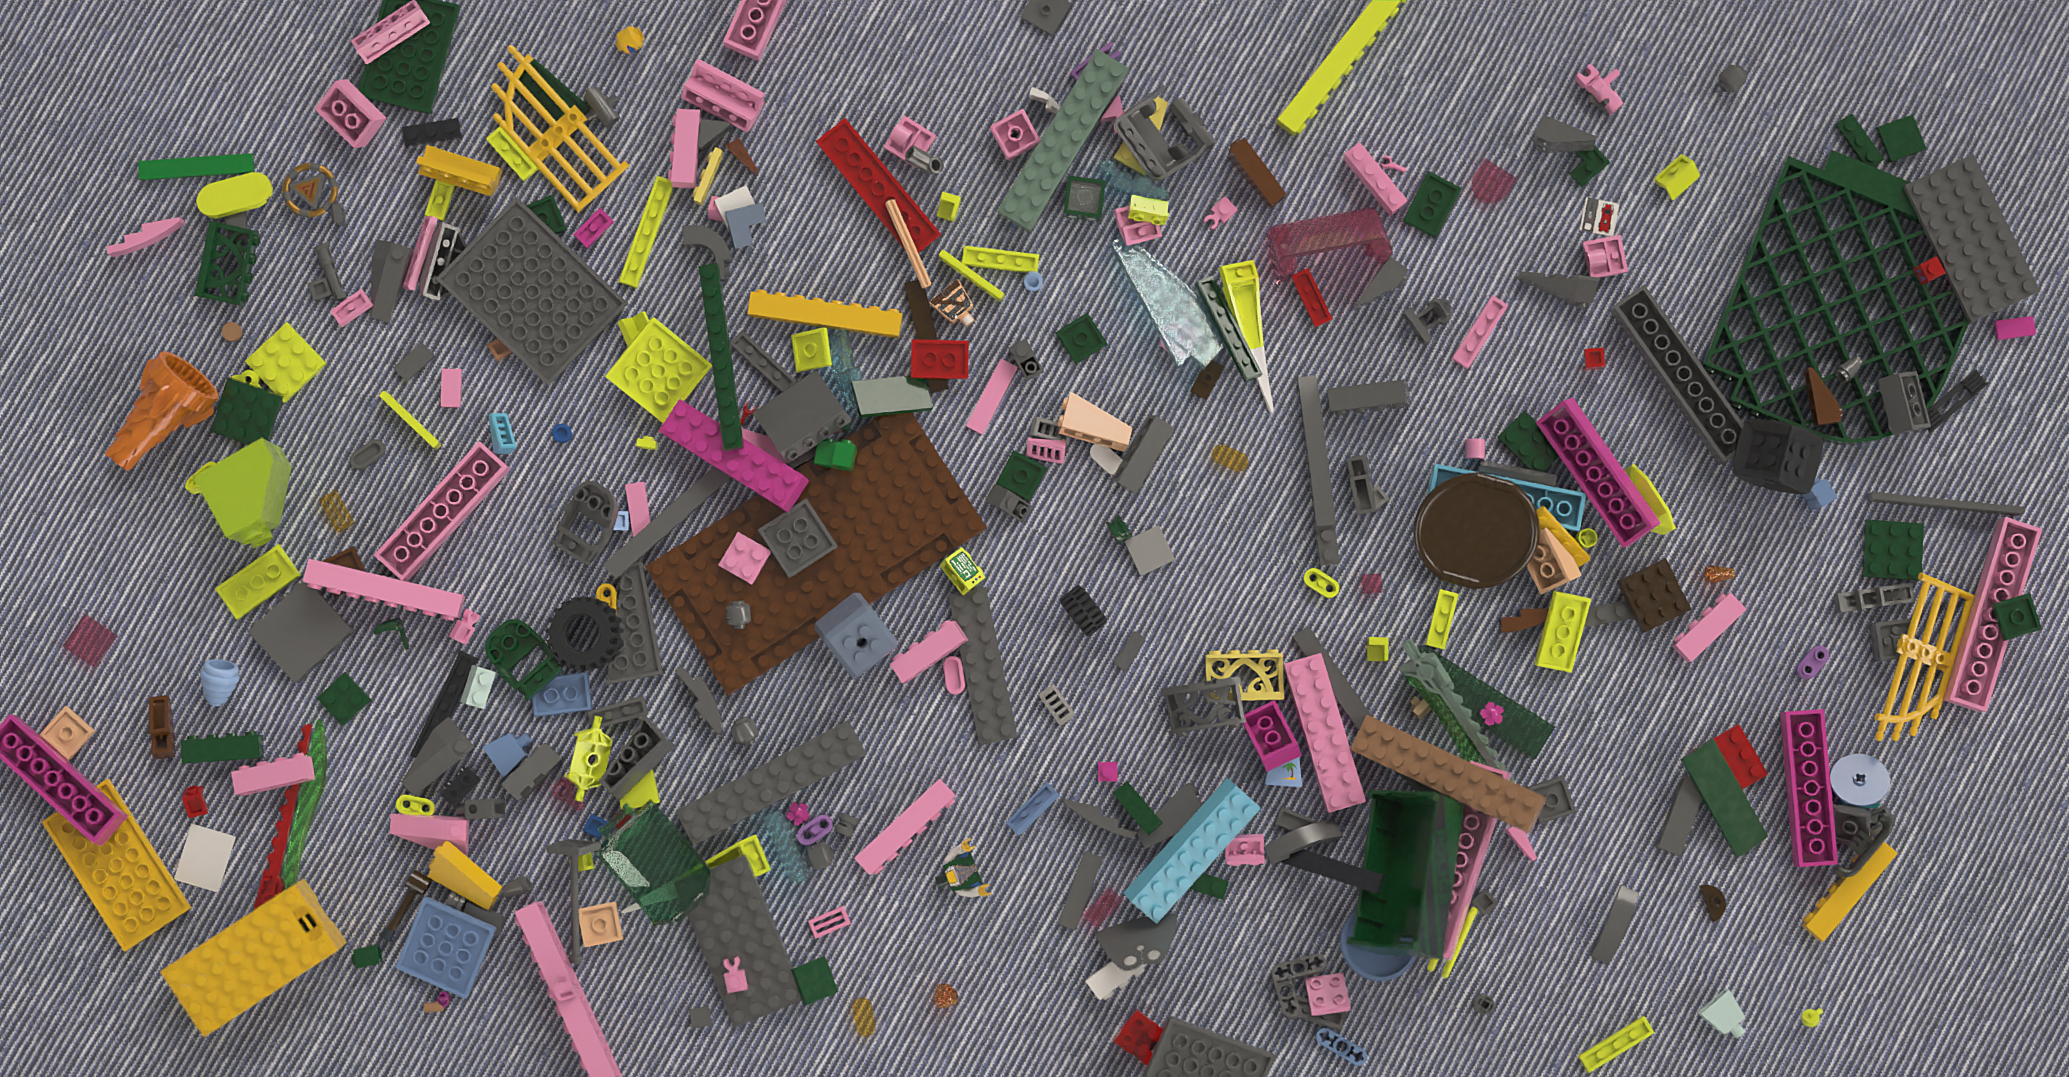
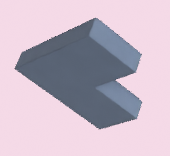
M762 203L725 211L733 249L753 245L749 226L766 222Z

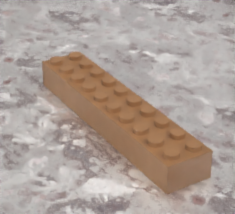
M1366 715L1350 749L1367 759L1528 834L1531 833L1546 801V798L1369 715Z

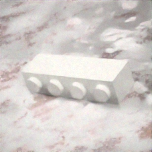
M1140 945L1137 947V950H1142L1144 947ZM1156 950L1151 951L1148 954V958L1152 960L1157 959L1160 952ZM1129 956L1124 960L1126 965H1132L1136 962V958L1133 956ZM1111 960L1085 981L1099 1000L1102 998L1107 1000L1114 994L1113 990L1118 986L1120 989L1129 983L1128 979L1131 976L1135 975L1137 977L1145 971L1143 967L1147 964L1141 965L1134 970L1123 971Z

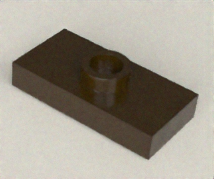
M1207 357L1190 392L1207 400L1224 366Z

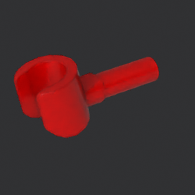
M749 402L743 407L744 413L740 419L741 427L746 418L756 410V405L752 410H749L747 408Z

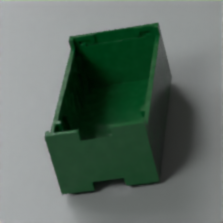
M1369 790L1368 797L1372 799L1362 868L1382 874L1385 878L1379 895L1359 888L1352 937H1347V944L1375 954L1407 955L1443 960L1464 804L1436 792ZM1400 938H1408L1413 940L1411 942L1400 941Z

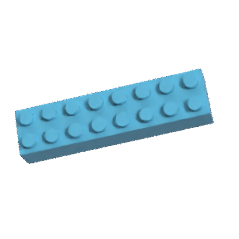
M1434 464L1431 469L1427 495L1447 479L1461 474L1476 472ZM1492 475L1513 481L1528 495L1536 510L1544 506L1568 532L1576 533L1580 531L1586 499L1585 493Z
M1227 778L1124 891L1125 896L1155 923H1158L1261 808Z

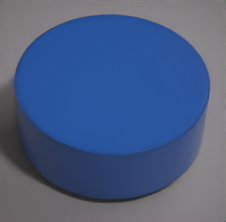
M558 424L553 428L552 435L557 442L567 443L572 438V430L566 424Z

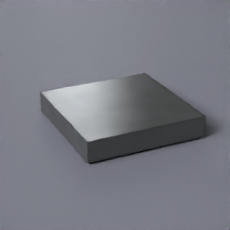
M1564 775L1526 787L1546 798L1537 818L1538 824L1576 813Z

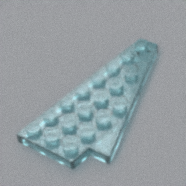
M1120 234L1113 241L1110 248L1175 366L1179 369L1190 358L1204 370L1223 349L1225 343L1201 296L1138 243L1126 246Z

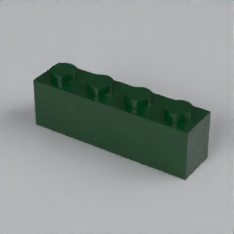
M257 731L245 732V736H238L237 733H225L226 737H218V734L206 735L205 739H199V735L187 736V740H181L182 764L264 758L263 735H257Z

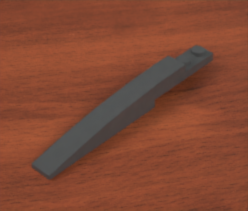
M1317 376L1297 377L1319 565L1339 564L1335 512Z

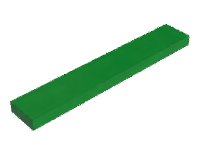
M253 153L138 161L140 181L255 172Z

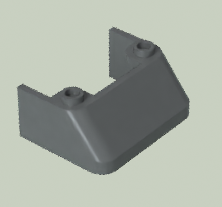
M1164 85L1140 99L1121 114L1114 123L1117 133L1153 181H1161L1197 159L1207 148L1206 144L1190 152L1183 144H1175L1170 147L1149 118L1156 111L1154 99L1166 88Z

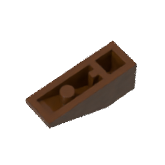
M1813 367L1803 370L1813 427L1840 422L1843 413L1835 397Z

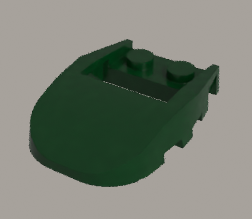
M510 619L503 622L486 640V655L490 662L494 664L497 673L511 687L523 694L526 700L531 701L545 686L560 673L564 672L555 655L551 654V648L544 639L521 620ZM539 646L548 657L518 682L509 670L534 648Z

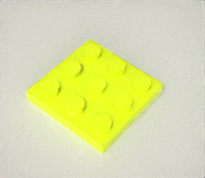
M288 322L245 360L274 393L284 396L282 400L284 403L327 365L320 355Z

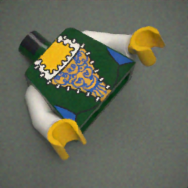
M968 838L962 844L954 847L944 860L945 865H943L945 873L935 877L938 888L949 884L952 892L955 891L960 896L970 898L989 896L992 892L987 893L985 888L990 886V884L983 885L971 854V850L975 848V845L970 847L968 841L971 838Z

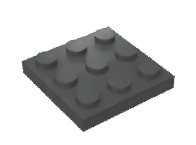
M807 498L792 507L789 513L784 512L758 529L789 578H792L838 548Z

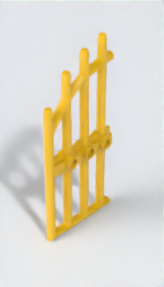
M509 45L507 49L519 62V65L514 73H512L504 63L499 62L497 64L499 70L509 80L506 93L496 83L491 85L492 90L504 102L505 120L497 113L493 115V119L579 213L630 165L625 160L621 164L584 124L587 120L584 114L575 105L570 109L531 66L530 62L533 58L529 54L523 57L513 45ZM524 70L528 72L565 113L558 121L548 113L520 82L519 78ZM515 87L551 126L544 134L536 128L512 101ZM512 112L537 139L530 147L513 130ZM579 129L613 166L615 170L607 177L570 137L574 131ZM565 142L601 181L593 190L556 150L561 143ZM551 154L587 194L580 202L571 195L543 164L542 161Z
M1924 573L1918 575V579L1923 581L1907 635L1902 634L1897 642L1898 648L1896 652L1900 653V657L1882 714L1876 713L1874 717L1875 720L1880 721L1875 740L1881 741L1883 739L1888 722L1895 723L1891 740L1897 742L1905 722L1912 720L1909 735L1915 736L1922 716L1931 708L1933 710L1931 711L1930 718L1937 719L1975 595ZM1933 585L1937 587L1920 641L1915 639L1914 636L1929 587ZM1944 591L1951 593V597L1936 646L1934 647L1928 643ZM1961 597L1965 599V604L1950 652L1948 653L1943 651V647L1958 598ZM1908 657L1912 658L1915 661L1898 716L1890 715ZM1922 663L1929 665L1916 711L1907 713ZM1936 670H1941L1943 675L1937 694L1927 702Z

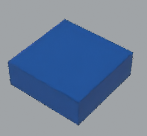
M591 813L582 831L601 839L609 822Z

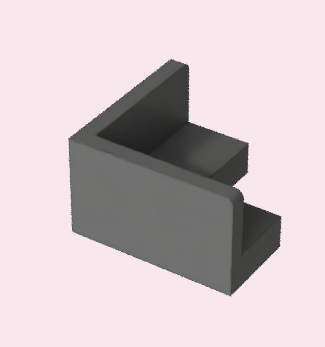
M1911 619L1869 624L1874 662L1899 659V653L1896 652L1898 648L1897 640L1901 638L1902 634L1907 635Z

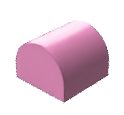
M1466 439L1465 459H1485V439Z

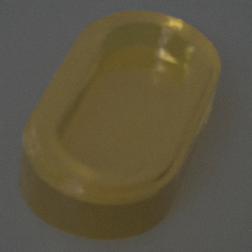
M1218 445L1212 451L1214 462L1236 472L1244 471L1249 464L1248 457L1244 453L1226 445Z
M861 997L853 1003V1013L858 1033L867 1037L875 1032L876 1022L871 1001Z

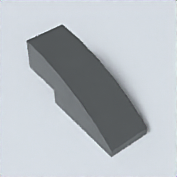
M1367 454L1346 458L1357 515L1376 512Z

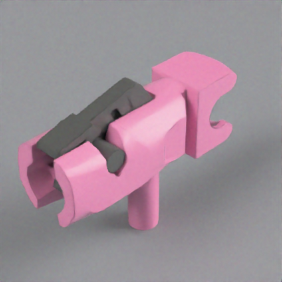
M1588 64L1586 68L1588 77L1578 73L1575 76V81L1590 93V103L1611 116L1623 104L1617 92L1609 87L1610 83L1620 75V72L1614 69L1602 79L1592 64Z

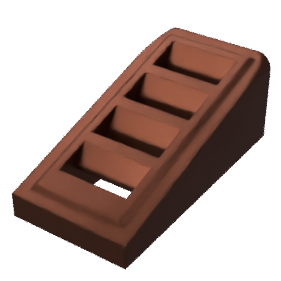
M737 138L726 145L728 151L754 175L759 174L756 165L740 139Z

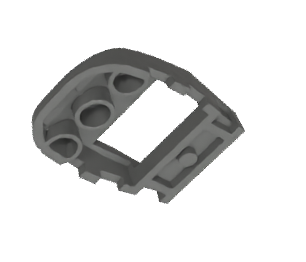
M585 481L575 489L570 503L565 504L563 518L558 522L556 528L559 530L557 539H552L551 543L582 564L591 565L610 539L618 516V503L610 490L597 482ZM579 512L604 527L597 544L591 545L570 531Z

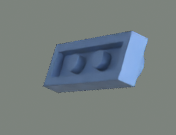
M1046 782L1006 823L1020 836L1060 794Z

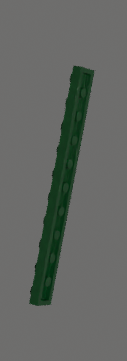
M712 263L698 267L724 451L744 448L719 264Z

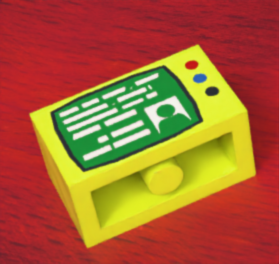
M962 547L939 565L962 595H965L986 578L983 575L982 569L976 566L970 554Z

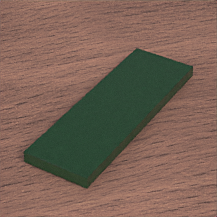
M1709 739L1680 759L1735 857H1740L1768 837L1714 739Z

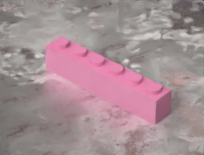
M939 779L854 859L869 875L872 873L877 875L884 868L882 864L887 859L891 862L898 855L896 851L901 846L905 849L913 841L911 837L915 833L920 835L927 828L925 824L929 820L934 822L941 815L939 811L944 806L948 809L955 802L953 798L956 795Z

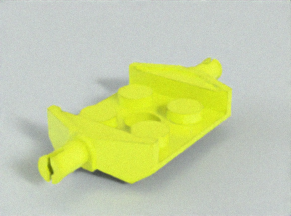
M594 716L591 729L574 733V736H577L569 774H565L564 777L577 786L578 789L575 797L577 801L583 802L585 790H588V788L602 785L599 781L606 772L613 742L610 737L599 729L603 717ZM594 754L595 761L590 765L588 759L590 755Z

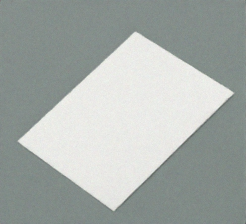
M191 824L174 880L218 893L236 837Z

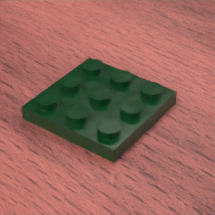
M227 377L210 432L247 445L261 438L270 441L284 396Z
M1865 520L1862 577L1921 581L1918 579V575L1922 573L1924 523Z

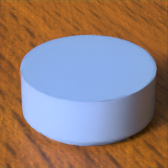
M1036 271L1028 272L1024 277L1026 289L1037 291L1041 288L1043 283L1041 274Z

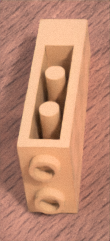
M1070 392L1068 398H1064L1061 407L1064 410V414L1059 416L1057 426H1060L1059 434L1125 452L1129 445L1132 427L1074 393Z

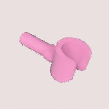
M1383 156V159L1389 161L1387 165L1381 163L1383 169L1393 168L1404 173L1406 172L1407 168L1393 163L1389 156Z

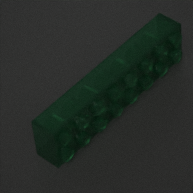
M1426 645L1420 646L1418 649L1420 653H1435L1451 678V682L1454 683L1452 691L1462 696L1463 703L1461 705L1471 710L1472 716H1470V719L1479 723L1481 729L1531 760H1536L1554 731V725ZM1402 675L1401 678L1448 707L1440 694L1428 691L1419 679ZM1488 702H1493L1494 706L1499 705L1503 707L1504 712L1499 714L1503 716L1500 724L1494 722L1493 725L1488 726L1485 724V719L1480 715L1481 709H1486L1485 706Z

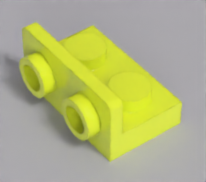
M1131 195L1128 218L1139 222H1151L1154 225H1165L1169 217V202Z

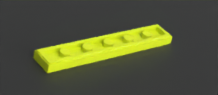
M656 176L619 279L621 284L638 288L674 188L671 181L666 178Z

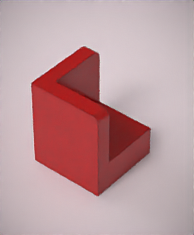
M1604 347L1583 350L1585 365L1582 367L1583 371L1600 370L1606 366Z

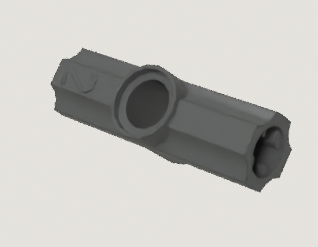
M1182 97L1175 100L1169 106V109L1180 122L1182 130L1188 137L1193 139L1198 147L1206 144L1207 148L1204 151H1207L1216 143L1204 127L1205 124L1201 117L1192 111Z

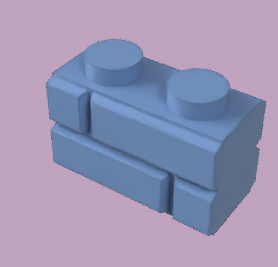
M1816 478L1811 491L1808 494H1802L1811 510L1821 508L1837 499V495L1831 489L1827 479L1820 480Z

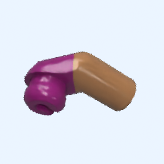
M447 992L439 993V997L435 1002L424 1003V1012L443 1011L450 1003V995Z

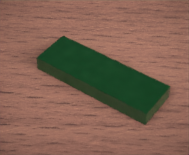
M1128 781L1113 792L1114 796L1148 836L1163 824Z

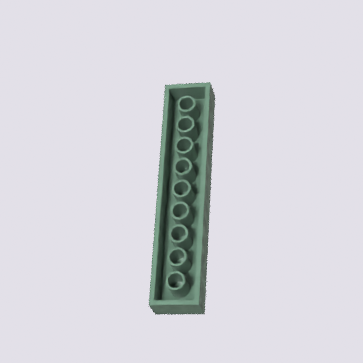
M1096 49L998 208L999 215L1029 233L1032 231L1128 75L1129 68Z

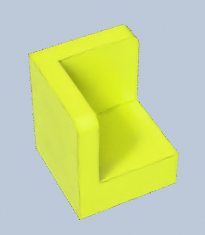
M942 192L937 217L955 222L961 197Z
M1388 637L1367 638V661H1388Z

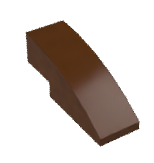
M1549 608L1518 610V617L1499 618V634L1525 630L1545 622Z
M169 695L149 697V734L152 736V755L156 759L176 757L174 724Z

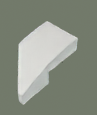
M1031 87L1029 99L1046 103L1045 111L1057 114L1061 108L1049 94Z

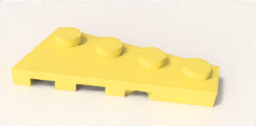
M1157 97L1154 99L1156 111L1149 118L1160 132L1168 102ZM1123 141L1114 156V160L1147 177V173Z

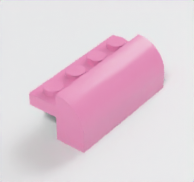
M697 59L694 63L691 77L684 84L681 98L748 133L763 108L765 93Z

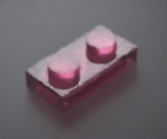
M1108 887L1082 915L1097 928L1123 899Z

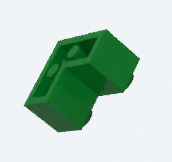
M826 438L817 444L814 459L815 465L853 472L857 448L852 441L841 439V442L836 441L834 443L835 440Z

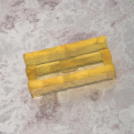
M333 490L332 493H328L325 497L319 499L338 533L355 524L353 517L337 490ZM335 496L349 520L348 523L345 522L332 497ZM327 500L329 501L338 519L340 520L342 524L341 527L339 526L330 508L328 507L326 503Z

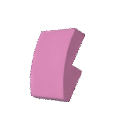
M1129 206L1113 210L1126 246L1162 237L1159 225L1128 218Z

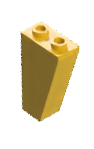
M446 840L442 846L438 845L433 853L435 858L432 859L428 866L430 869L428 877L489 911L498 899L502 886L449 841Z

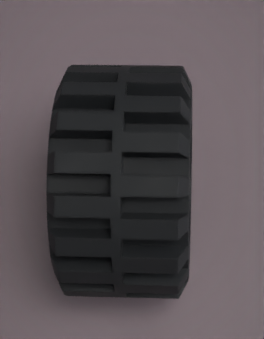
M1076 585L1059 599L1062 607L1086 636L1090 637L1107 623L1106 616L1083 587Z

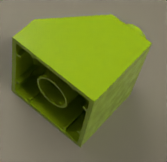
M261 438L193 476L226 538L240 542L243 545L250 543L252 548L260 547L274 538L271 530L280 526L292 468L281 447Z

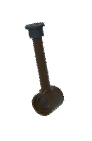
M418 870L413 871L405 884L410 891L388 927H385L383 932L379 933L380 937L393 942L392 938L396 933V927L416 894L423 896L432 883L431 878Z

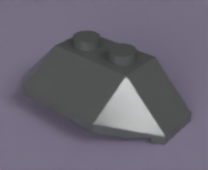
M441 222L432 235L419 275L421 296L441 301L451 294L436 278L467 247L460 228Z

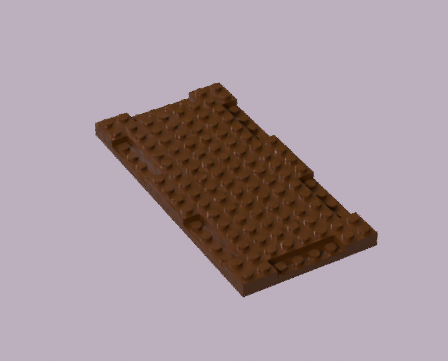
M913 413L878 416L871 420L872 422L845 438L844 440L852 441L857 448L853 472L815 465L814 459L795 469L804 475L809 482L793 507L807 498L838 548L792 578L787 576L773 552H771L753 585L719 566L737 532L771 551L758 529L786 511L759 494L753 496L731 513L645 566L728 696L820 638L814 629L815 622L852 593H860L867 603L871 605L987 530L986 525L928 439ZM745 600V603L750 605L751 622L745 624V628L734 629L733 625H728L726 622L725 608L730 605L729 602Z

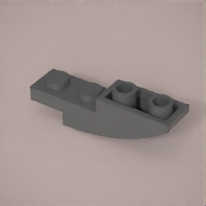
M680 665L675 670L677 673L675 677L682 685L686 683L690 688L688 693L694 699H699L694 704L696 707L694 712L701 720L703 718L707 720L709 724L706 726L713 734L717 732L718 735H721L723 733L721 714L712 691L700 675L693 679L684 667Z

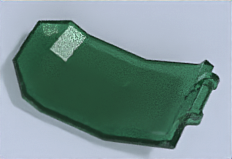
M651 799L637 812L628 803H625L619 813L606 825L598 828V831L607 840L601 844V850L594 851V854L626 888L650 919L652 925L660 926L680 923L709 896L712 871L685 836ZM629 814L631 818L612 835L609 831Z

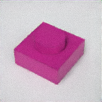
M1098 762V781L1117 782V762Z

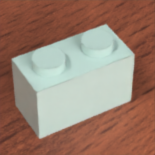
M472 665L460 702L484 709L496 672Z

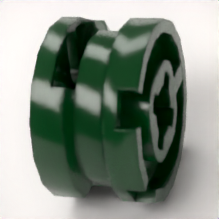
M1119 514L1114 517V520L1111 521L1112 523L1106 522L1109 531L1119 545L1122 544V540H1129L1133 537Z

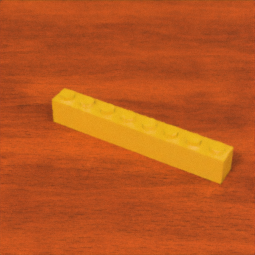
M756 289V292L751 291L747 313L749 317L898 339H900L903 319L902 313H899L897 309L889 308L888 311H883L877 306L863 308L861 304L850 303V306L842 305L843 302L831 300V303L824 302L822 298L813 297L812 300H808L802 295L787 297L785 293L775 292V295L767 294L766 290Z

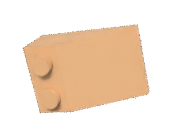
M1547 528L1541 530L1537 549L1527 564V568L1540 594H1543L1582 575L1573 557Z

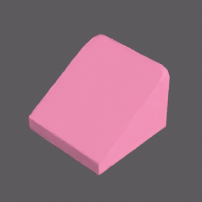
M712 196L708 208V219L724 222L714 201L720 197Z

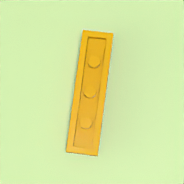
M1544 506L1536 510L1539 517L1540 531L1547 528L1573 557L1577 567L1590 561V555Z

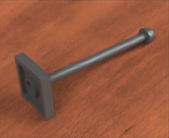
M566 839L546 845V853L570 856L572 955H569L568 959L572 964L582 963L583 955L580 954L578 856L601 850V842Z

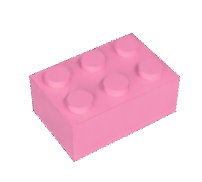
M347 79L335 81L315 108L354 148L367 146L387 119Z

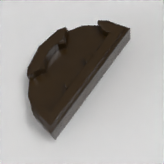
M1699 885L1711 921L1715 922L1725 912V897L1715 886Z

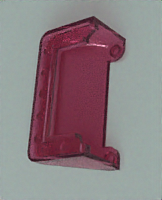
M1364 208L1275 225L1267 232V241L1276 284L1286 282V276L1295 272L1297 268L1296 257L1364 244L1367 257H1374L1378 264L1386 263L1390 256H1393L1392 246L1378 212L1373 208Z

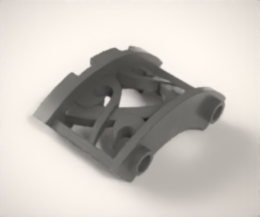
M1240 676L1206 681V685L1205 682H1198L1161 689L1162 696L1166 697L1171 728L1168 731L1169 734L1176 733V737L1187 736L1188 731L1228 725L1229 729L1240 727V723L1246 722L1239 684H1241ZM1230 685L1232 689L1233 700H1227L1230 692ZM1199 690L1202 691L1205 699L1212 703H1217L1213 711L1205 719L1197 716L1189 709L1197 701ZM1212 690H1215V691L1217 692V694L1215 695V697H1219V696H1220V698H1219V699H1214V698H1212V697L1210 696V692H1211ZM1186 695H1191L1192 700L1188 704H1185L1184 702L1189 701L1186 699ZM1225 704H1234L1236 718L1228 719L1225 717L1226 712H1232L1231 709L1224 707ZM1182 711L1184 714L1179 719V712ZM1217 716L1219 720L1222 721L1219 723L1210 724ZM1184 719L1186 723L1181 727L1180 720ZM1192 721H1194L1195 723L1201 725V726L1190 727L1191 724H1192Z

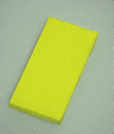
M278 544L217 586L215 590L235 619L239 620L302 575L281 545Z
M1554 590L1534 662L1536 666L1572 673L1591 603L1590 598Z

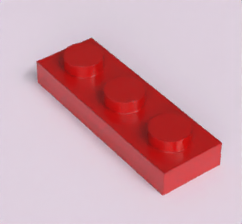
M1309 268L1291 275V279L1314 328L1332 321L1333 318Z

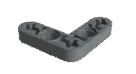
M1314 954L1277 964L1272 968L1273 983L1282 1013L1286 1019L1294 1020L1300 1014V1006L1292 981L1323 972L1326 969V959L1323 955ZM1316 959L1319 962H1323L1320 968L1313 965L1310 966V971H1308L1307 961H1309V965L1314 964ZM1296 964L1304 966L1305 969L1302 973H1296L1293 970ZM1290 966L1292 976H1289V972L1284 973L1283 978H1280L1279 975L1275 976L1277 970L1281 969L1282 972L1288 971L1287 967ZM1288 987L1291 990V994L1288 997L1282 996L1280 994L1282 988ZM1292 999L1294 1001H1291V1006L1293 1009L1296 1008L1293 1015L1290 1012H1286L1288 1010L1287 1002Z

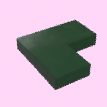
M1596 146L1594 150L1573 151L1582 162L1569 175L1582 188L1604 169L1610 161Z

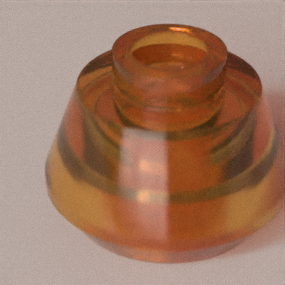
M946 983L937 985L933 995L934 1003L937 1007L947 1009L958 1003V994L953 987Z

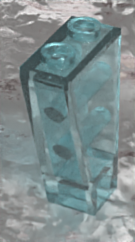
M780 809L763 817L790 882L795 880L798 883L807 879L806 874L811 872L783 810Z

